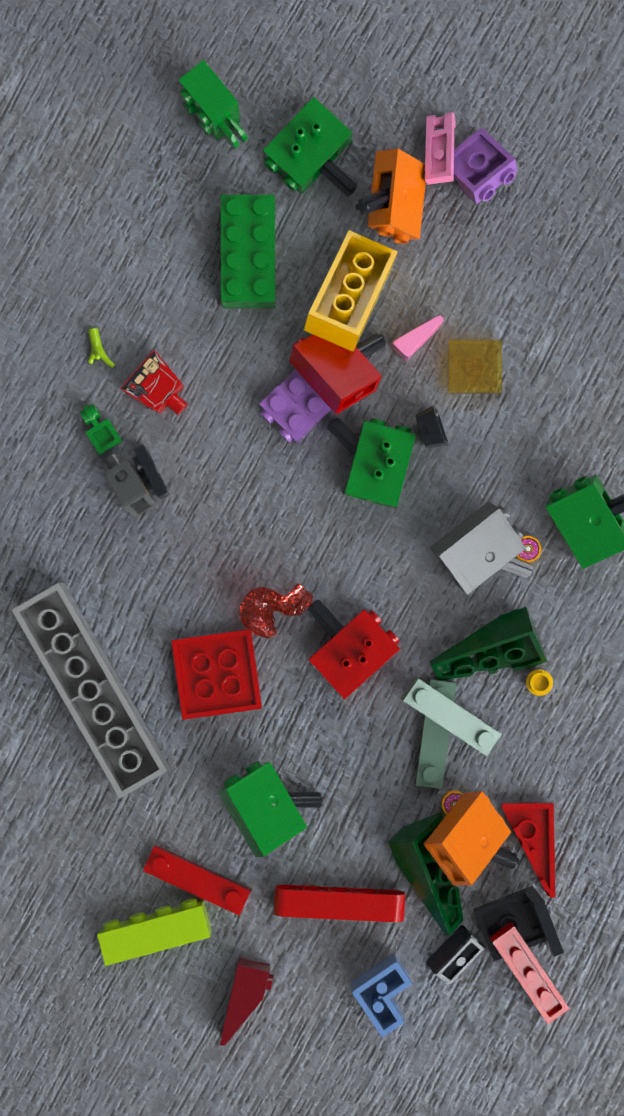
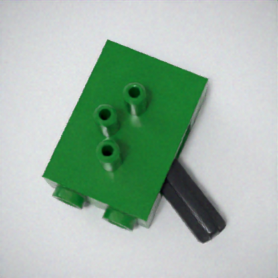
M339 418L332 420L327 429L355 456L344 495L396 508L416 434L411 433V429L408 427L396 425L394 429L386 427V422L370 418V422L364 421L360 438H358Z

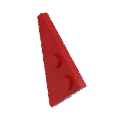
M501 802V808L546 895L550 898H555L554 803Z

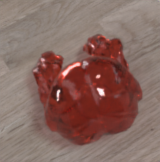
M297 584L285 596L267 587H255L244 596L239 606L238 614L243 625L250 632L269 639L277 633L276 627H274L275 618L273 613L276 611L286 616H300L312 604L313 594L306 591L300 584Z

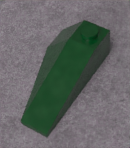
M523 607L500 615L430 660V665L439 680L470 677L477 671L488 670V674H495L498 672V669L511 667L513 671H520L548 661L527 607Z
M437 813L402 827L388 841V844L399 869L444 934L450 936L464 920L459 888L451 883L424 845L444 819L442 813Z

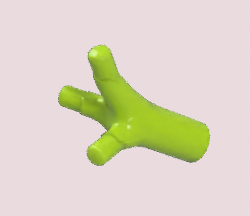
M97 328L89 329L91 354L88 363L93 364L94 359L99 360L101 358L108 366L113 368L115 364L108 358L102 347L99 330Z

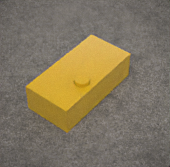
M349 230L308 313L304 331L353 352L389 276L398 251Z

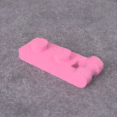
M454 112L445 113L442 117H436V115L426 117L425 181L427 185L454 181V128L456 127Z

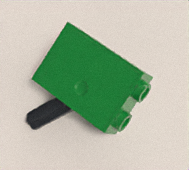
M256 761L245 768L246 774L238 777L236 774L223 782L225 787L217 792L255 857H264L308 828L297 808H320L323 797L320 792H287L271 762L261 764L259 761Z

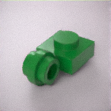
M94 404L83 406L80 415L87 425L91 423L94 425L93 428L85 433L99 455L104 454L123 442L109 418L99 423L98 419L102 416Z

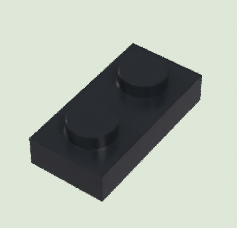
M141 445L135 448L134 451L137 456L133 460L140 472L145 471L149 479L145 481V484L152 496L156 494L160 499L170 495L147 447Z

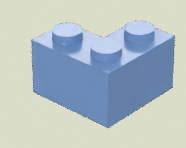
M395 953L351 982L352 994L382 1038L405 1023L403 1012L393 997L412 985L410 974Z

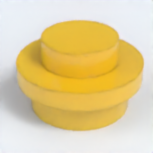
M536 669L528 674L526 687L530 693L536 696H543L552 689L553 679L547 671Z

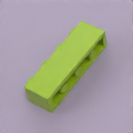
M196 898L181 902V906L175 908L166 905L155 909L153 914L145 915L144 912L131 915L129 920L120 923L118 919L108 921L103 924L97 937L105 966L210 938L212 928L204 900L197 901Z

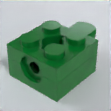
M204 60L178 80L181 89L179 94L183 99L181 102L183 107L190 115L194 113L200 120L198 124L207 136L211 133L216 140L223 136L233 149L239 147L236 137L243 143L248 139L246 133L238 124L241 121L238 101Z

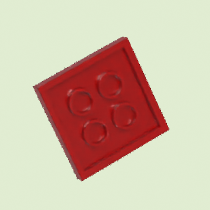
M251 629L171 640L182 720L262 709Z

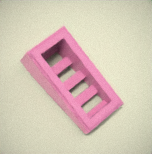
M441 315L434 317L394 340L391 348L404 361H407L442 326L444 318Z

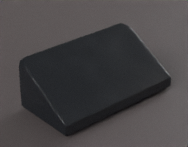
M461 925L427 960L426 964L438 978L450 986L486 947L464 925Z

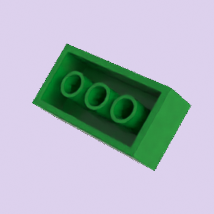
M221 195V303L223 309L276 308L275 195Z

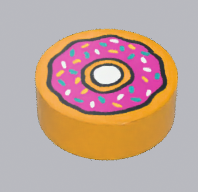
M524 536L521 541L526 549L518 554L516 558L525 562H533L541 554V544L535 537Z
M450 790L443 795L441 807L446 815L463 795L461 791Z

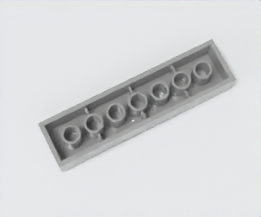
M57 583L12 609L119 799L167 772L170 768L168 762L66 584Z

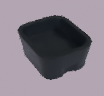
M434 405L415 415L425 447L433 448L449 445L439 412Z

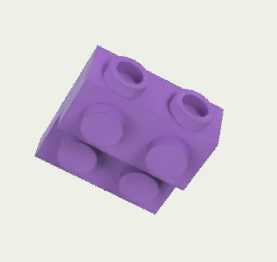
M482 127L454 149V179L459 183L460 189L476 204L481 200H490L494 196L497 187L502 183L508 185L516 176L517 165L515 158Z
M297 370L259 404L262 409L259 413L270 424L274 421L281 428L278 431L280 435L289 443L293 440L296 444L331 411L328 405Z

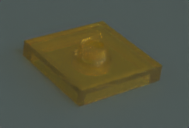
M449 339L448 394H501L502 340Z

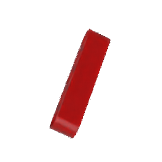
M282 884L274 887L273 914L280 917L402 922L405 915L406 893L389 889Z

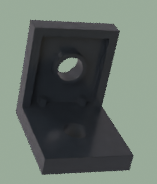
M533 885L473 908L493 961L502 959V956L489 938L501 930V924L505 919H513L515 921V928L529 948L544 942L554 957L564 953L545 902Z

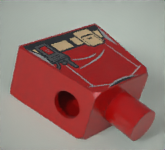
M155 350L151 352L121 387L125 394L158 414H161L166 407H169L175 414L180 415L188 405L178 395L184 388L183 384Z

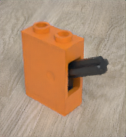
M399 148L376 151L371 194L359 199V204L356 205V210H360L361 215L368 214V227L378 231V234L381 236L392 238L393 242L398 244H407L409 240L420 239L426 184L425 164Z
M483 791L464 793L424 843L427 850L454 886L473 885L490 860L510 869L515 868L516 864H519V858H517L516 853L501 847L511 831Z

